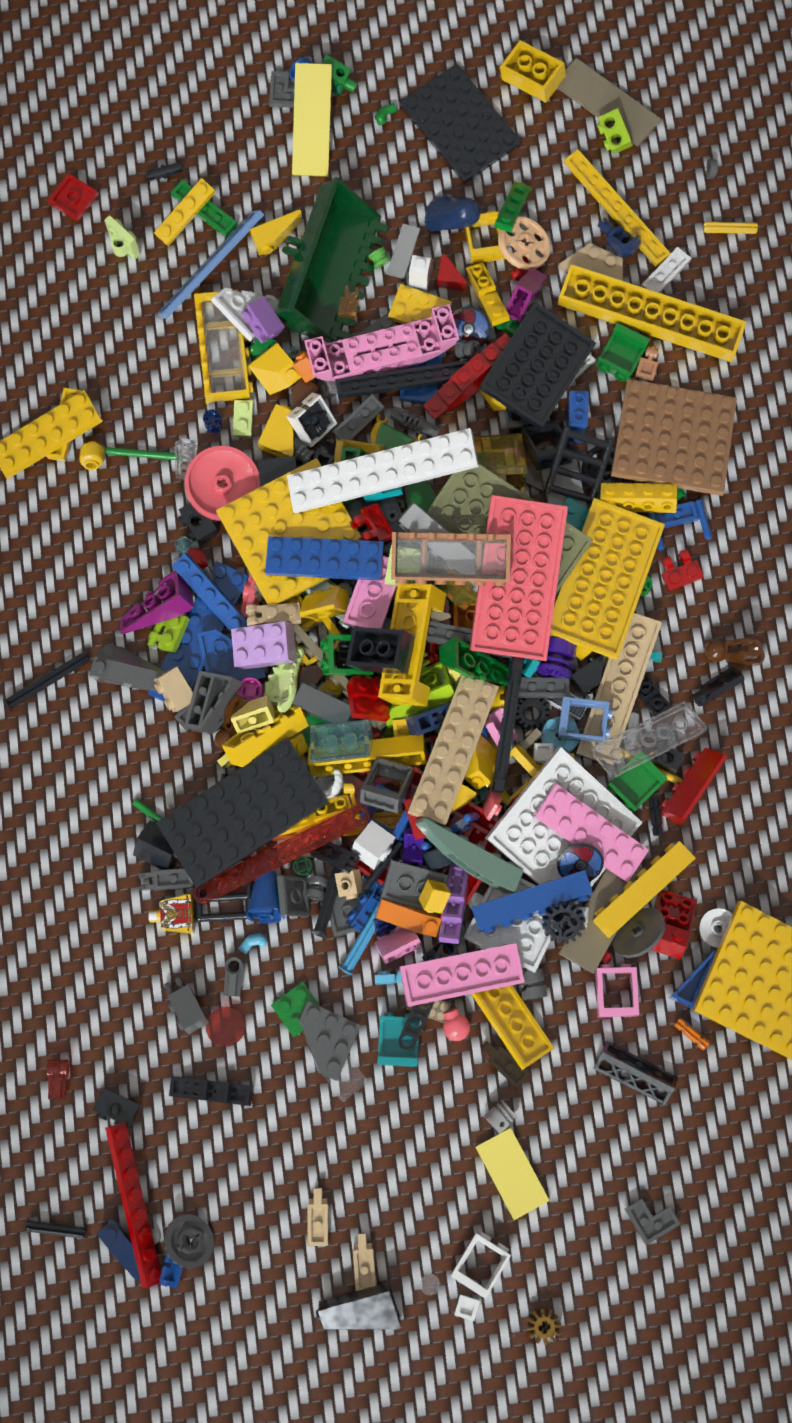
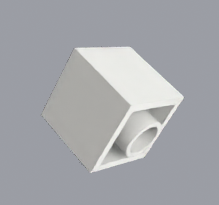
M371 820L354 841L351 852L357 854L362 862L375 870L379 863L383 862L391 852L396 837Z

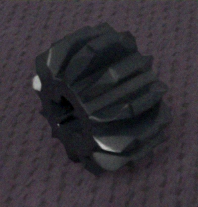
M339 641L337 644L335 666L338 669H353L346 665L350 641Z

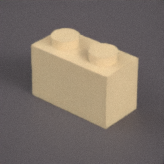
M173 667L154 679V686L159 694H163L166 699L164 703L170 711L178 712L190 704L193 692L178 667Z

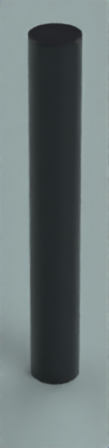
M399 840L392 847L387 858L383 862L381 861L362 887L365 890L369 891L390 864V860L394 859L402 849L404 844Z

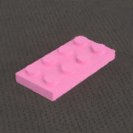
M383 556L381 581L357 580L343 619V624L353 627L383 628L397 586L385 584L389 557Z

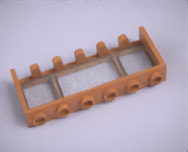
M392 532L391 580H395V584H407V580H415V584H427V580H434L435 584L446 585L447 581H454V585H466V581H474V585L486 586V582H494V586H505L506 582H510L511 535Z

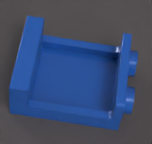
M570 391L566 407V426L571 428L570 430L585 434V428L588 427V391ZM568 437L569 442L584 443Z

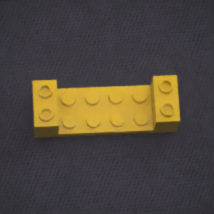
M398 584L390 629L405 630L414 635L415 640L408 675L382 673L378 697L394 705L427 706L430 687L419 682L431 612H443L446 593L432 584Z

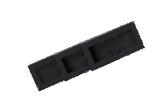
M171 1076L169 1096L251 1106L254 1086Z

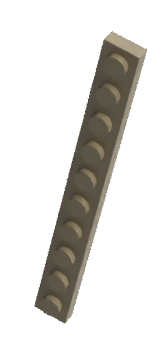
M255 584L253 586L255 590V597L260 602L264 601L266 603L257 585ZM293 624L295 641L298 644L301 642L306 647L304 651L310 658L313 656L318 661L316 664L320 668L323 652L298 624ZM329 676V679L336 686L339 684L343 688L342 693L348 699L346 685L349 680L345 676ZM367 720L373 728L377 726L381 730L386 726V722Z

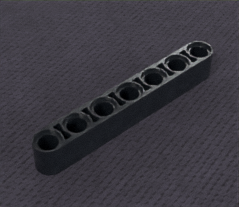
M463 924L459 944L441 942L434 960L456 955L466 931ZM445 945H451L454 952L447 955L443 952L442 948ZM435 1001L429 1002L430 1006L426 1010L420 1009L418 1005L412 1007L398 1040L402 1050L410 1051L416 1046ZM416 1017L421 1020L419 1028L411 1027L410 1020ZM410 1036L413 1039L412 1046L405 1047L402 1044V1038Z

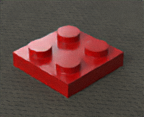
M68 173L47 201L54 208L79 222L99 193Z

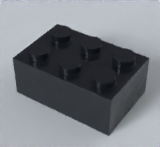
M353 627L346 665L357 671L408 675L415 636L405 630Z

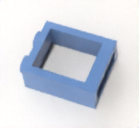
M563 697L558 738L605 743V738L610 736L611 728L607 727V720L612 719L613 708H609L610 702ZM570 706L604 710L601 736L567 732Z

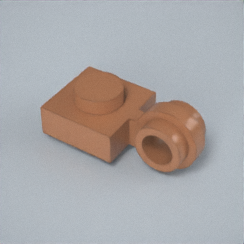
M648 346L645 355L648 359L640 358L635 377L653 382L659 363L652 361V359L656 360L659 349H656V346Z

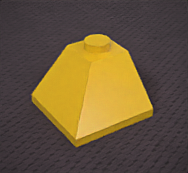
M275 343L248 365L269 395L290 387L301 378L292 366L294 362L278 343Z

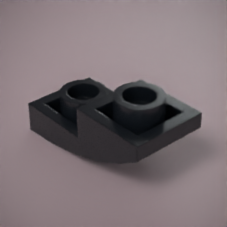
M648 677L644 679L637 696L658 720L673 710L672 705L662 696L659 688Z

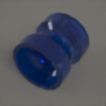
M214 409L207 410L204 413L203 423L206 430L210 433L219 432L223 427L220 413Z

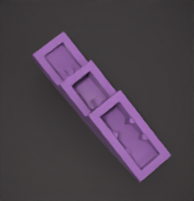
M451 864L446 883L451 895L442 912L439 942L459 944L469 873L456 864Z

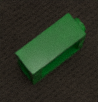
M328 634L322 636L320 649L323 652V658L320 662V668L323 670V675L370 676L373 675V672L334 668V641H350L351 635Z

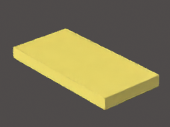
M511 1128L476 1146L513 1220L549 1201Z

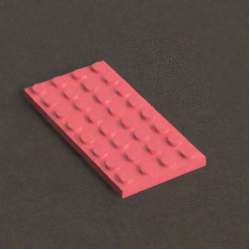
M495 495L490 496L485 534L511 535L510 582H506L505 586H494V582H486V586L478 585L470 651L547 661L568 510L567 506ZM484 543L481 575H505V544Z

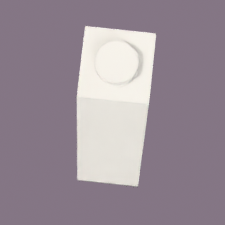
M412 255L409 270V287L428 292L434 259Z

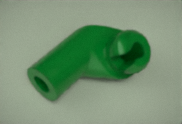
M394 103L379 108L375 115L378 125L386 123L385 117L388 114L397 112Z

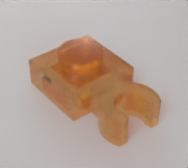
M346 285V297L341 296L339 317L356 319L359 299L355 298L359 293L358 287L355 288V292L350 293L349 286Z

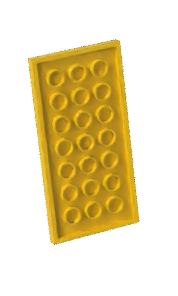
M594 498L581 531L592 538L593 541L560 589L554 605L550 635L617 660L665 524Z

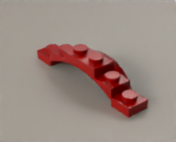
M505 333L480 354L477 353L452 375L451 379L437 391V394L423 405L427 413L436 421L441 415L451 411L480 390L479 386L511 338Z

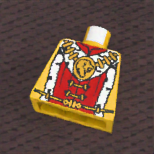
M191 894L162 900L159 903L160 910L149 911V922H160V927L163 931L194 934L193 896Z

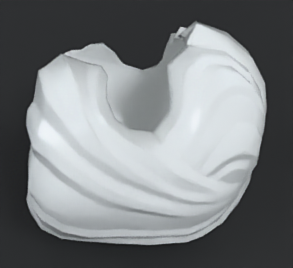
M333 769L334 775L320 776L317 779L316 776H313L327 799L340 796L344 790V778L338 769Z

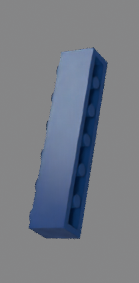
M583 870L471 908L479 933L484 932V934L495 931V927L501 925L503 928L514 925V921L520 919L522 922L527 921L538 913L546 915L545 910H552V904L556 907L559 906V901L562 902V905H566L567 901H569L570 906L571 902L577 900L579 903L590 900L589 896H592L593 892L587 874Z

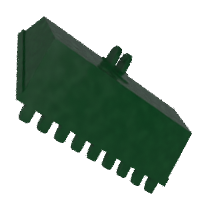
M338 177L321 184L301 238L286 237L285 241L293 246H297V249L288 246L282 248L283 253L294 257V262L275 312L292 332L312 338L323 336V340L328 343L351 337L350 333L342 329L344 325L354 327L355 320L347 317L348 312L358 314L360 311V306L353 304L352 300L353 298L364 299L365 293L357 290V286L367 287L370 281L368 278L361 276L362 272L373 273L374 266L366 263V260L375 251L371 249L372 244L377 246L383 245L384 240L375 236L376 232L387 233L388 226L380 223L382 216Z

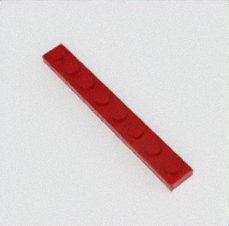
M120 1122L105 1127L143 1289L160 1283L161 1270L126 1122Z

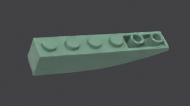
M425 817L416 820L415 825L427 839L458 867L505 894L516 892L523 870L517 868L518 866L515 863L506 862L501 859L500 855L487 852L482 845L472 844L467 837L452 833L450 828L435 824L436 821L431 818Z

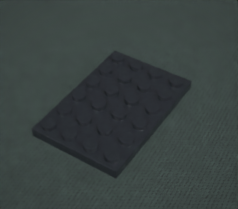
M457 63L400 102V107L463 184L521 145L522 141Z
M535 302L488 372L479 389L541 430L596 342Z

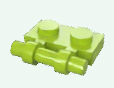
M181 615L155 624L153 631L149 633L147 645L154 648L157 641L159 642L157 647L160 650L176 653L190 619L187 616ZM164 626V632L160 635L161 629Z

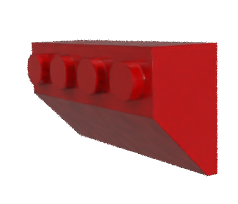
M706 747L702 752L698 750L692 759L695 761L692 767L687 766L682 773L684 777L682 782L679 783L677 781L671 791L674 793L670 799L666 797L660 806L663 808L661 814L678 826H681L728 756Z

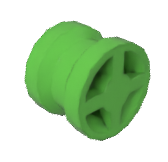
M384 247L377 249L368 256L370 260H373L375 269L391 261L390 257L386 256Z

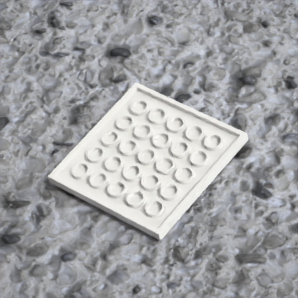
M561 747L554 751L485 837L510 861L515 863L519 869L523 870L537 885L562 878L557 870V860L566 848L573 845L533 817L554 784H558L630 837L642 824L641 820ZM604 866L601 873L589 882L591 887L605 871L606 868ZM578 900L571 902L570 907H572L575 904L578 905Z

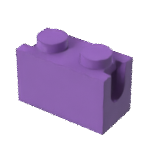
M265 297L247 304V309L241 312L245 322L248 323L261 344L278 336L285 328Z

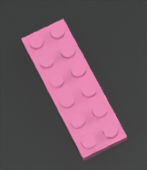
M558 784L552 786L533 816L573 845L585 843L595 846L603 855L604 867L625 882L630 881L649 851Z
M517 943L399 967L407 1007L525 983Z

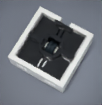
M311 393L301 402L303 404L301 407H296L286 416L302 443L309 447H313L338 424L321 395Z

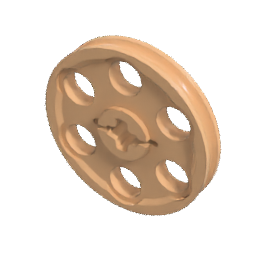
M519 217L512 230L513 236H509L504 230L499 231V248L506 260L515 267L523 270H529L531 267L537 269L549 257V238L544 229L534 220ZM519 224H524L526 231L522 230ZM534 234L539 235L541 241H537L534 237ZM507 246L513 247L515 253L510 252ZM536 250L542 253V258L536 255ZM522 256L527 257L529 263H525L522 259Z

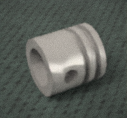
M503 1100L500 1101L501 1104L498 1103L497 1107L494 1106L484 1115L499 1134L510 1125V1122H514L513 1119H517V1116Z

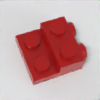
M355 675L349 680L346 688L351 718L383 722L389 720L388 703L378 697L381 683L380 677L367 679L363 675Z

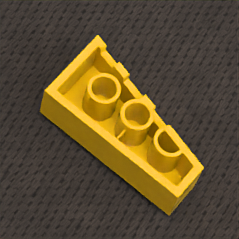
M291 705L286 712H279L277 706H273L275 711L274 723L241 734L236 733L226 741L222 747L230 764L244 767L285 738H290L308 727L309 725L301 707Z

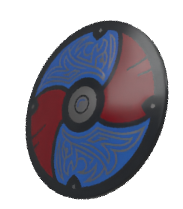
M473 306L461 307L453 312L459 340H466L467 342L476 340L479 342L480 347H482L487 342L491 332V325L487 315L479 308Z
M585 843L569 846L560 854L557 860V870L561 877L585 870L589 882L601 873L604 866V858L600 850L593 845Z

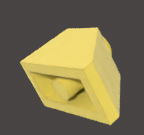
M268 695L249 701L231 716V721L237 734L274 723L275 711Z

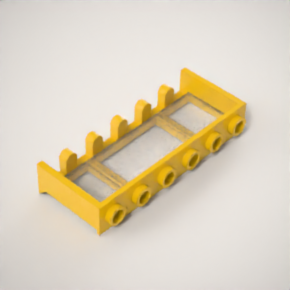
M219 292L194 294L206 405L211 402L240 399L250 400V393H253L252 382H248V376H251V369L246 365L249 351L248 347L244 348V342L247 341V338L211 301Z

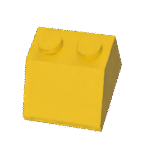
M331 586L327 591H312L311 595H307L304 598L299 612L300 616L321 620L346 614L350 603L348 590L340 588V586Z

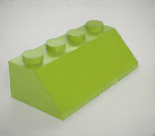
M440 662L432 664L428 667H432L433 670L420 677L419 682L430 687L427 706L394 705L387 701L390 718L386 722L388 729L393 727L392 720L405 719L407 715L452 701L456 687L448 673L447 666Z

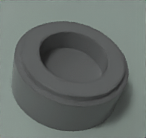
M708 159L706 176L707 178H715L718 171L717 160Z

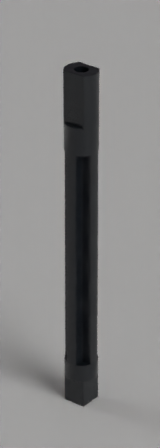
M511 656L493 773L492 792L497 793L504 792L524 665V658Z

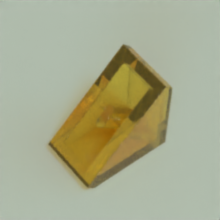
M447 581L446 585L436 584L452 602L464 610L477 597L466 585H454V581Z

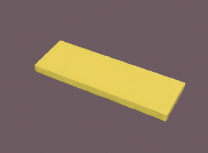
M295 63L293 176L328 177L332 64Z

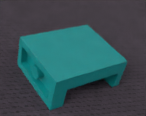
M385 1012L384 1016H380L377 1065L417 1067L419 1039L416 1046L410 1051L402 1050L398 1043L399 1036L409 1014H404V1017H396V1013ZM412 1018L410 1020L411 1027L419 1028L420 1019ZM405 1036L402 1038V1044L405 1047H410L413 1044V1039L410 1036Z

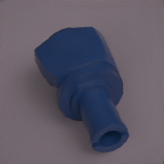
M603 218V221L600 220L597 225L607 235L606 242L617 256L627 258L639 249L641 245L639 237L636 236L629 241L630 234H623L624 228L622 226L614 227L607 218Z

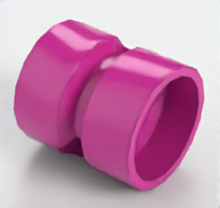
M251 677L241 681L242 685L238 690V694L245 697L248 702L264 696L263 687L257 679Z

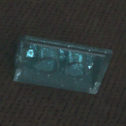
M359 720L310 726L311 762L370 756L373 749V736L369 721Z

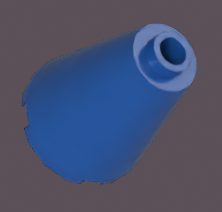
M263 867L257 872L246 912L247 919L254 922V918L259 919V923L281 922V918L285 919V916L280 915L277 872L271 867Z

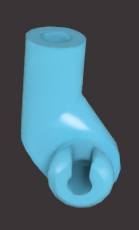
M261 933L248 935L238 949L247 954L254 945L264 947L267 944V938Z

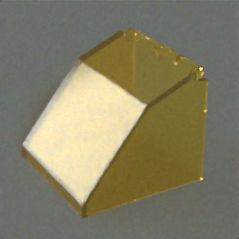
M517 432L473 435L478 463L496 475L518 474L519 490L524 493L528 470L522 434Z

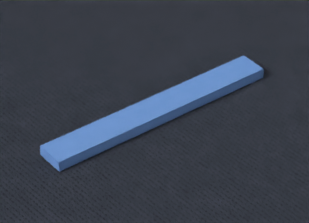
M260 210L252 211L157 314L161 318H168L264 214Z

